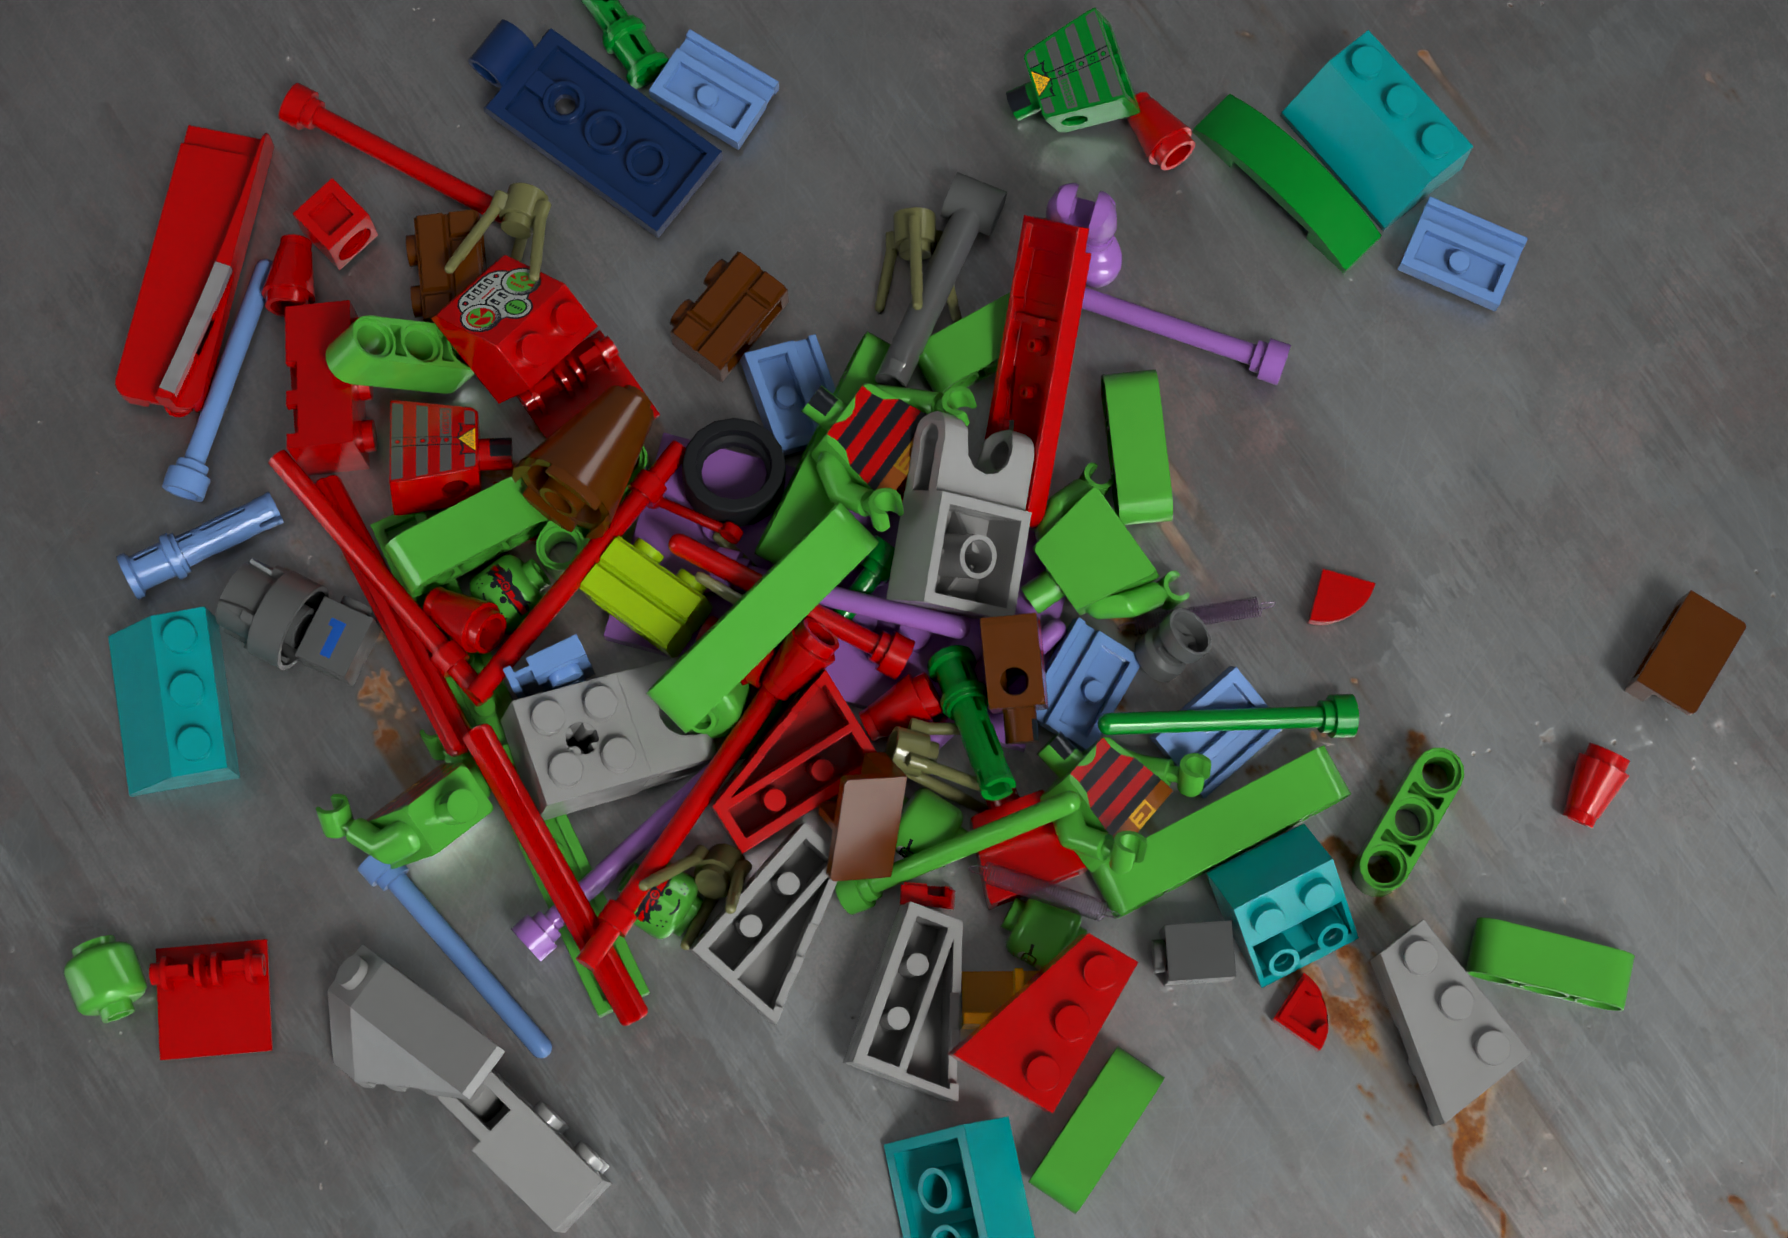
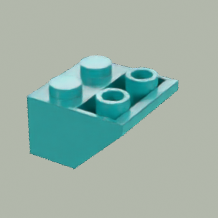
M1304 823L1206 873L1220 913L1225 921H1232L1233 937L1261 988L1359 939L1334 860Z

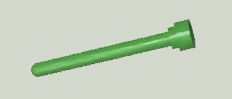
M1065 791L893 863L891 877L838 881L835 886L838 899L843 908L851 915L865 911L875 906L876 900L882 897L883 891L1076 812L1081 806L1080 796L1074 791Z

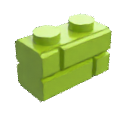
M620 536L615 537L600 557L599 563L593 566L580 583L579 589L589 600L670 658L678 657L692 638V634L699 629L711 613L713 607L707 598L702 595L707 587L697 582L695 576L683 568L676 575L660 565L664 556L644 540L637 538L632 545Z

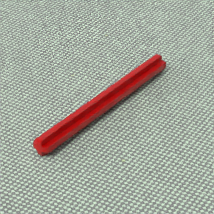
M330 475L317 480L315 485L386 566L341 478L337 475ZM342 550L446 753L451 757H456L469 752L463 736L472 728L446 679L430 662L432 654Z
M487 723L480 724L469 730L463 736V740L581 951L600 922L597 920L593 908L492 726ZM612 945L597 969L592 971L619 1022L623 1026H629L645 1017L648 1013V1008Z

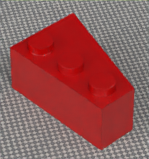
M350 300L285 306L286 365L290 367L292 389L286 391V406L288 410L293 409L295 433L286 434L287 450L307 476L370 469L369 452H377L378 449L375 422L373 419L366 420L365 401L373 400V386L353 385L342 382L334 376L326 362L328 346L353 322L360 318Z
M826 669L809 681L709 803L733 844L742 854L819 806L820 803L838 794L842 776L861 774L864 753L877 752Z
M1090 933L1081 934L947 1054L1041 1110L1054 1113L1136 968L1138 961Z

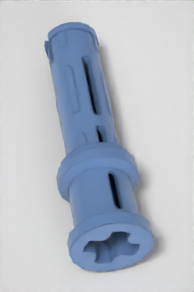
M268 491L251 502L219 515L190 531L177 536L173 533L167 534L166 532L159 536L158 543L131 556L122 553L116 556L130 588L136 598L140 600L146 597V590L175 576L180 580L188 577V573L192 572L191 566L240 544L265 530L284 523V520Z

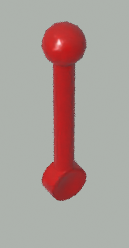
M664 495L653 507L647 505L649 509L660 507L715 531L732 544H737L744 534L742 529L734 523H721L664 498Z

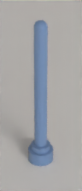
M269 259L258 261L254 268L185 456L178 457L176 464L169 465L162 488L178 497L202 502L211 480L207 477L209 468L205 463L266 301L261 291L273 262Z
M369 855L357 869L372 887L378 885L383 891L389 889L533 1056L536 1058H546L552 1051V1043L410 880L406 875L409 871L407 866L404 865L391 869L390 864L381 863Z

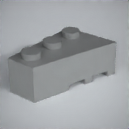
M806 823L798 824L743 886L736 911L733 914H728L724 907L689 949L693 955L769 1023L775 1025L779 1021L784 1009V1003L796 975H798L804 956L815 930L821 922L838 882L832 881L826 874L830 845Z
M911 901L899 906L843 1063L943 1101L959 1102L957 1060L947 1053L960 1042L958 1016L962 979L963 921Z
M1424 919L1412 926L1370 959L1393 1023L1399 1030L1408 1054V1063L1411 1071L1419 1083L1433 1127L1445 1124L1532 1054Z

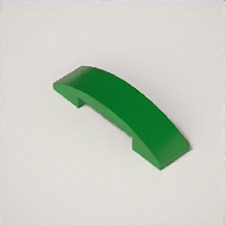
M1229 94L1193 128L1192 132L1229 167L1236 163L1308 231L1306 239L1343 274L1381 238L1382 235L1363 209L1324 166L1284 130L1239 98Z

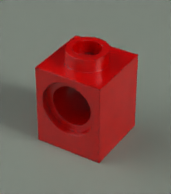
M333 178L292 213L303 234L311 240L339 271L378 236L369 214Z

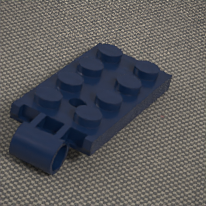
M502 19L468 59L471 67L490 84L501 88L483 108L487 115L657 238L662 235L723 159L720 149L552 28L547 30L542 36L541 41L534 47V44L524 32L509 21ZM564 98L573 100L575 102L574 110L569 114L557 112L555 108L559 100Z

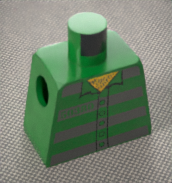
M1096 8L1086 11L1028 49L1024 54V60L1031 81L1006 92L1011 111L1018 121L1042 112L1045 120L1058 132L1064 133L1133 116L1141 112L1112 25Z

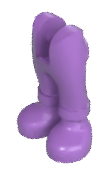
M1069 183L1062 185L1048 201L1046 218L1089 228L1085 252L1092 254L1086 285L1094 288L1107 286L1117 277L1122 265L1121 248L1114 236L1117 229L1116 203L1104 191H1100L1097 201L1093 202L1076 197L1079 184Z

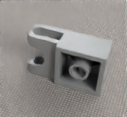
M935 411L920 420L914 435L909 473L902 503L904 514L900 516L887 600L974 619L1015 615L1032 512L1025 511L1034 462V443L1027 435L1012 430H1004L992 434L984 441L978 461L974 466L968 456V428L961 419L954 415Z
M680 657L665 659L511 701L501 719V724L519 777L543 820L638 794L641 790L695 775L712 760L718 751L714 739L707 734L679 735L669 730L660 718L659 706L646 694L650 687ZM568 741L580 745L584 750V754L581 753L577 746L569 747L567 745Z
M494 1068L471 1099L437 1096L439 1101L480 1140L472 1151L554 1232L565 1233L612 1184L603 1175L610 1166L596 1151L581 1140L574 1146L563 1135L570 1126L551 1107L541 1101L535 1106L531 1105Z

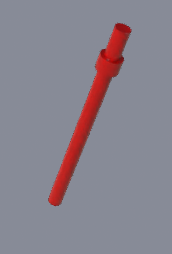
M673 440L648 471L641 469L628 485L630 492L619 504L611 526L603 537L590 539L468 686L466 692L481 704L488 699L506 677L503 668L508 666L513 668L579 589L580 583L593 566L599 563L600 557L615 537H622L646 506L653 507L667 491L665 483L683 463L686 448L681 443Z
M281 450L273 455L268 464L432 654L430 662L444 678L451 676L476 707L483 705L466 692L468 686L478 676L477 672L468 663L470 658L468 653L454 640L449 641L288 452ZM494 692L488 697V699L485 702H487L492 697Z
M762 685L620 895L616 900L609 899L598 915L597 920L600 924L576 957V960L584 967L595 971L618 936L625 937L638 918L634 914L650 891V889L641 891L638 886L639 882L667 866L780 700L768 692L764 685Z

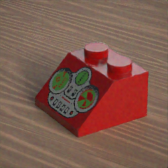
M503 255L431 318L498 404L530 390L598 327L565 283L540 272L539 280L533 282L529 279L530 266L507 255Z

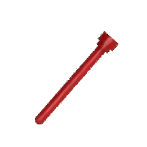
M295 83L286 94L279 110L278 117L280 121L297 130H301L304 127L313 130L316 127L466 207L478 211L482 215L490 206L493 196L325 109V102L319 99L318 92L301 83ZM498 214L494 221L501 224L502 221Z
M677 533L669 539L668 547L673 554L745 591H748L763 576L684 534ZM818 604L805 617L820 622L836 638L868 653V660L876 664L875 670L894 680L901 674L915 645V640L897 631H894L892 634L881 631L880 634H877L821 604Z

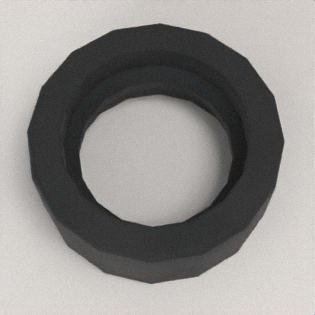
M739 418L714 421L697 431L686 446L682 463V481L686 499L696 512L724 524L725 522H731L738 527L754 525L772 513L783 494L786 463L782 446L769 430L754 421ZM730 447L748 449L760 456L764 462L766 469L765 482L758 492L749 497L740 499L719 497L709 491L703 482L702 468L707 457L719 449Z

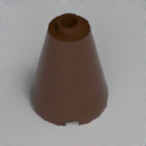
M625 385L624 387L611 386L522 458L514 468L512 478L516 483L522 477L528 486L522 494L528 503L544 517L571 533L579 525L590 529L585 538L596 539L603 537L611 526L655 418L650 408L651 401L648 396L640 389L631 385Z

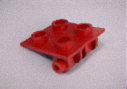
M601 330L577 345L530 390L516 396L546 439L611 386L624 387L625 385H631L644 392L618 356L619 351L608 335L605 337ZM651 402L650 408L654 413V419L660 416V413Z
M268 939L155 949L156 963H150L149 978L152 986L157 985L161 1061L273 1051Z

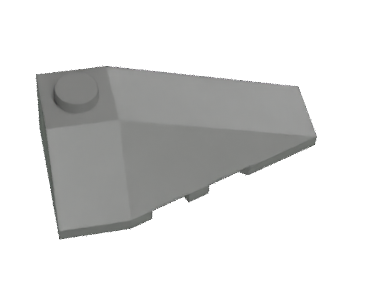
M363 944L354 955L348 957L341 964L337 971L336 979L328 988L333 1063L362 1087L375 1088L376 1084L386 1085L392 1090L406 1092L407 1088L423 1090L428 1095L471 1099L505 1053L493 1041Z

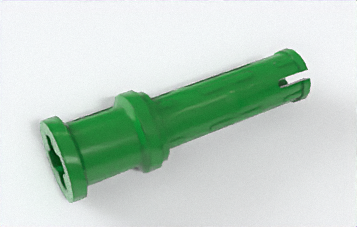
M580 0L603 32L602 44L604 49L609 54H615L627 71L626 80L628 84L638 89L653 83L669 61V58L665 53L657 52L645 34L646 25L642 19L629 15L619 0Z
M952 645L939 650L929 659L927 664L928 673L932 680L938 682L941 689L942 697L940 704L943 713L951 720H954L958 727L982 797L990 801L1000 800L1013 792L1012 788H1016V781L1006 762L1003 749L987 712L989 705L987 686L978 681L974 670L976 658L973 651L967 646Z

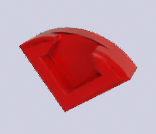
M1323 569L1319 576L1307 624L1330 625L1349 618L1364 606L1371 596L1376 583Z
M904 882V885L901 884L900 905H905L911 901L930 909L954 910L956 891L948 886H927V884Z
M1303 973L1272 1018V1021L1319 1052L1328 1034L1327 1008L1320 988L1308 975Z

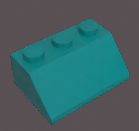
M1369 30L1329 60L1280 115L1382 231H1385L1461 170L1474 147Z
M205 606L157 614L144 618L108 636L129 796L134 797L240 778L220 627L216 623L215 616Z
M1009 1116L962 1124L884 1144L903 1238H1035Z

